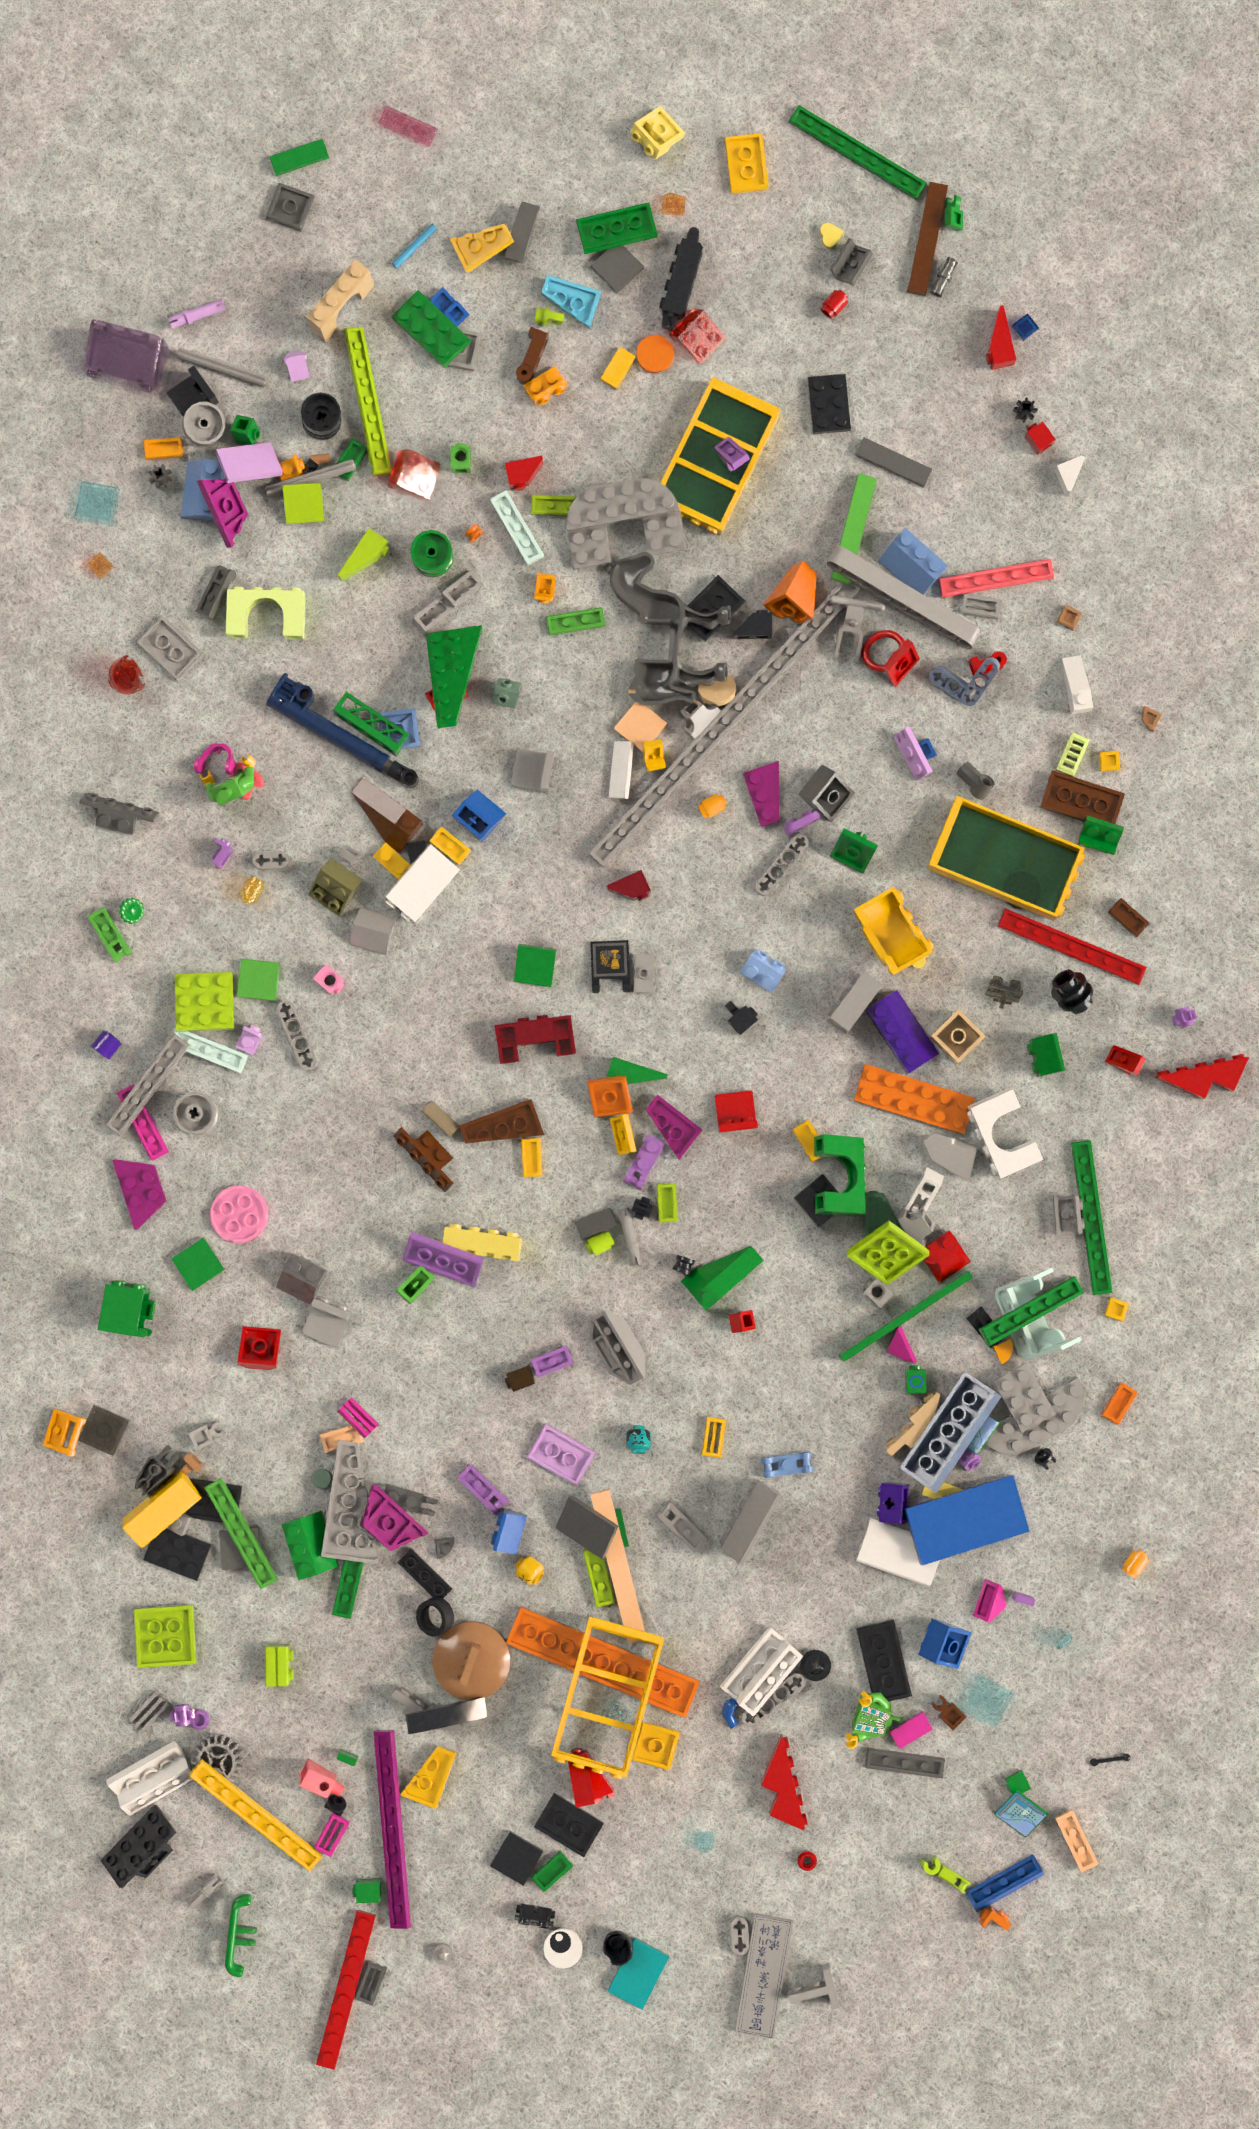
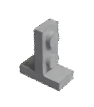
M829 1964L822 1966L824 1982L816 1980L812 1981L809 1986L802 1987V1985H796L791 1987V1990L788 1991L790 2004L829 1994L832 2010L840 2008Z

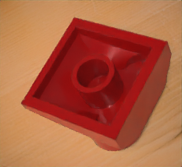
M950 1230L925 1246L929 1250V1256L923 1261L939 1284L971 1262Z
M243 1326L237 1361L238 1365L248 1369H276L281 1329Z

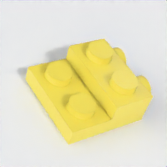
M661 106L635 122L630 132L632 139L636 143L640 142L644 147L645 154L649 157L652 156L655 160L668 152L670 146L684 138L685 132Z

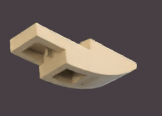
M929 1392L923 1398L924 1403L920 1406L915 1405L908 1412L910 1414L908 1419L912 1424H906L900 1430L901 1434L897 1438L892 1437L885 1444L887 1446L885 1451L890 1456L895 1454L904 1444L910 1449L916 1444L936 1413L940 1399L938 1392Z

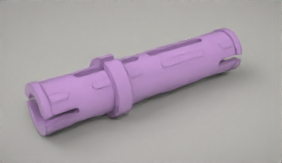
M221 298L189 311L186 309L184 313L168 318L172 329L187 323L189 325L193 324V321L225 311L226 309Z

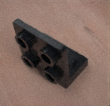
M194 365L188 369L190 373L188 378L167 391L168 397L183 417L185 412L198 402H209L214 405L219 403L215 394Z

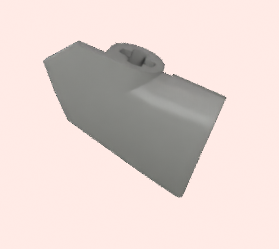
M931 1134L923 1141L932 1161L965 1181H969L977 1145L937 1134Z

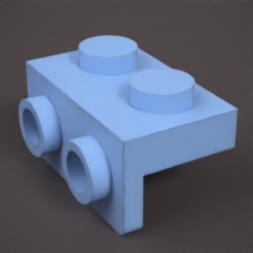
M754 949L740 973L773 993L787 968L780 961L768 957L764 951Z

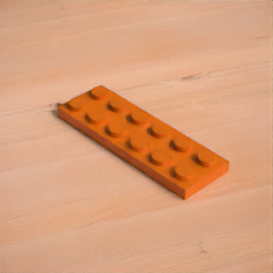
M865 1064L854 1101L964 1135L969 1121L967 1115L969 1109L967 1106L974 1104L975 1097Z

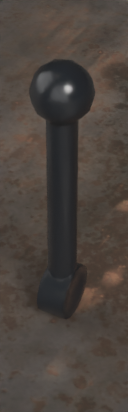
M1124 1754V1756L1099 1760L1092 1758L1090 1764L1097 1766L1099 1763L1120 1760L1129 1761L1131 1756Z

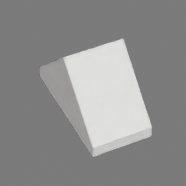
M1084 456L1057 465L1054 470L1066 496H1069L1084 462Z

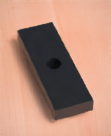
M412 1548L397 1562L433 1598L440 1597L444 1599L453 1589ZM422 1573H427L428 1578L423 1579Z

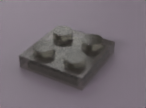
M94 1404L78 1441L114 1456L130 1419Z

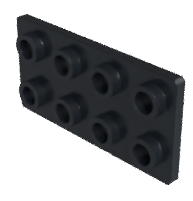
M153 1805L101 1859V1862L118 1887L124 1888L135 1875L147 1878L173 1851L167 1842L176 1834V1830L158 1805Z

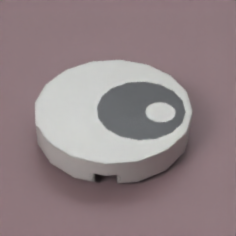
M561 1927L550 1932L544 1943L546 1959L557 1968L564 1969L573 1966L578 1962L582 1954L583 1946L577 1932L570 1928Z

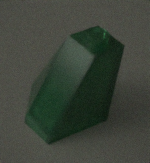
M878 1191L865 1192L862 1239L887 1221H891L903 1230L885 1194Z

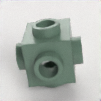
M499 678L497 684H493L491 695L494 696L493 704L515 709L519 699L521 683L507 678Z

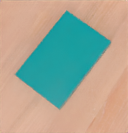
M634 1937L632 1941L634 1949L632 1958L627 1964L619 1967L608 1988V1992L643 2010L669 1959V1955Z

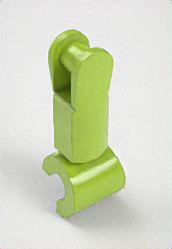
M935 1856L932 1857L933 1865L931 1867H928V1863L921 1858L920 1866L927 1874H936L937 1877L960 1892L966 1893L965 1889L971 1882L941 1864ZM959 1878L961 1879V1882L957 1886L955 1885V1882Z

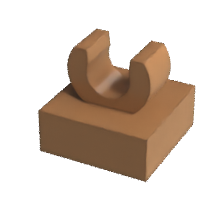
M190 1452L183 1458L187 1464L181 1471L185 1475L189 1474L192 1470L197 1473L205 1465Z

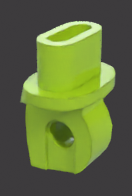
M547 306L545 309L537 307L534 322L541 323L544 327L546 322L561 325L564 314L551 312Z

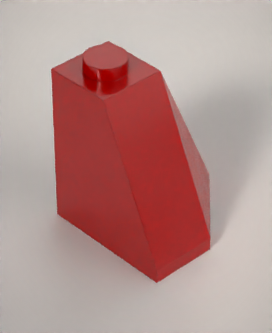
M582 1748L571 1750V1754L594 1760L587 1750L582 1751ZM568 1761L576 1808L601 1802L600 1800L603 1799V1796H606V1798L615 1796L614 1788L604 1774L593 1772L592 1767L584 1766V1769L575 1767L573 1762Z

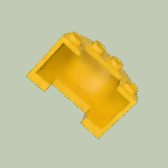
M894 886L854 909L857 921L861 922L860 928L881 964L884 967L888 966L889 969L887 971L892 976L933 953L932 949H934L930 939H925L919 926H914L912 923L913 917L910 911L903 908L904 902L902 900H904V896Z

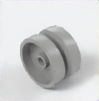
M209 402L193 404L185 412L182 419V430L186 438L199 446H208L215 443L223 435L225 429V418L222 411L216 405ZM203 420H206V421H207V424H206L207 426H206V427H202L201 424H200V422H202Z
M190 1092L177 1100L174 1106L173 1117L177 1126L184 1132L202 1135L210 1132L216 1126L219 1120V1109L216 1102L208 1095ZM196 1110L200 1113L199 1116H194Z

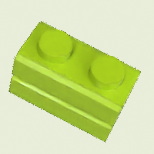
M268 1644L265 1646L266 1687L289 1686L290 1681L294 1680V1669H290V1661L294 1659V1651L290 1649V1644Z

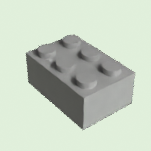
M865 971L862 974L857 973L850 983L852 988L850 990L846 988L839 998L841 1003L839 1005L835 1004L827 1014L830 1016L828 1021L845 1034L849 1032L883 986L882 983Z

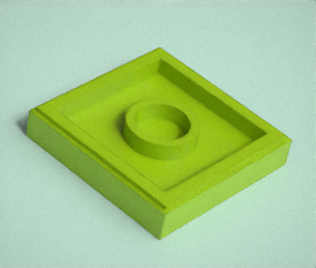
M321 482L283 485L286 524L325 521Z

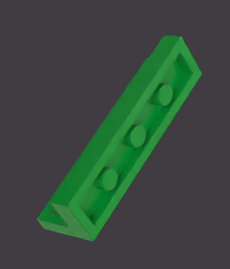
M347 691L333 709L335 716L396 757L401 751V746L409 736V733ZM348 698L354 702L355 709L347 710L342 705ZM358 712H369L371 719L361 720ZM374 722H384L387 730H376ZM398 732L403 737L397 744L390 739V733Z

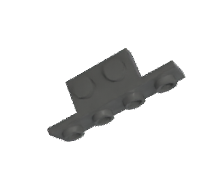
M85 793L79 802L83 805L98 808L96 826L130 835L135 831L136 818L154 822L159 815V812L153 811L151 808L137 807L133 803L118 802L114 798H103L94 793Z

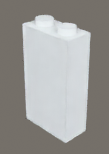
M429 844L384 896L388 899L386 903L393 909L397 907L401 910L402 913L400 915L408 922L410 920L416 922L460 869Z

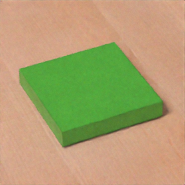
M241 959L237 997L276 1001L280 963Z

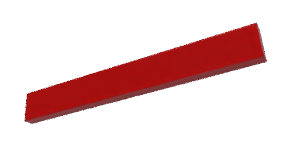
M1006 908L997 926L1137 985H1140L1147 968Z

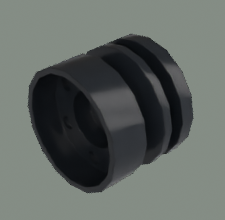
M314 393L307 397L302 404V424L310 437L323 441L331 439L338 433L342 419L339 403L334 397L327 393ZM322 416V418H324L325 421L321 422V420H319L318 417Z

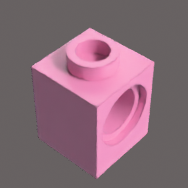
M326 964L313 978L332 995L334 993L338 994L344 987L342 983L345 980ZM329 976L335 977V983L332 986L326 985V979Z

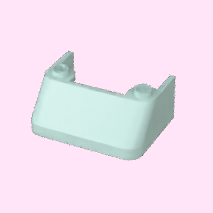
M1053 1268L1028 1275L997 1288L995 1298L1002 1315L1035 1298V1294L1043 1289L1041 1277L1053 1272ZM1044 1316L1010 1334L1018 1355L1024 1360L1061 1351L1081 1341L1080 1337L1066 1341L1061 1330L1048 1328Z

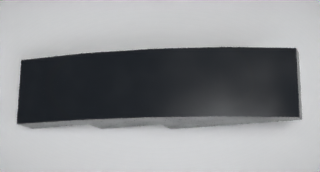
M478 1697L464 1702L458 1701L444 1706L438 1705L405 1714L408 1734H414L485 1718L487 1713L484 1697Z

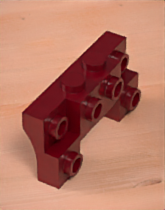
M548 1015L536 1016V1020H529V1017L518 1018V1022L494 1025L500 1064L519 1062V1046L555 1042L557 1057L576 1054L571 1015L548 1018Z

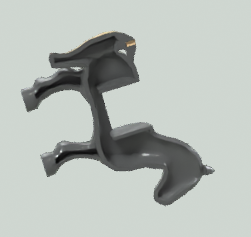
M648 552L623 558L613 566L604 565L605 571L611 576L610 583L616 597L637 613V622L649 625H670L668 660L635 659V676L628 689L629 696L635 702L641 705L653 706L683 700L693 704L696 694L694 691L679 688L672 684L680 683L684 687L690 688L699 684L712 686L716 681H727V663H717L713 668L704 671H693L682 665L679 659V647L684 629L688 623L698 624L706 629H714L718 624L729 625L731 621L730 605L722 606L716 612L703 614L688 607L675 593L652 589L641 584L640 582L644 575L653 568L655 563L653 556ZM638 683L641 687H643L642 689H639L637 687Z

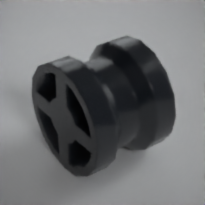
M677 1254V1263L673 1265L672 1269L691 1275V1266L694 1265L695 1260Z

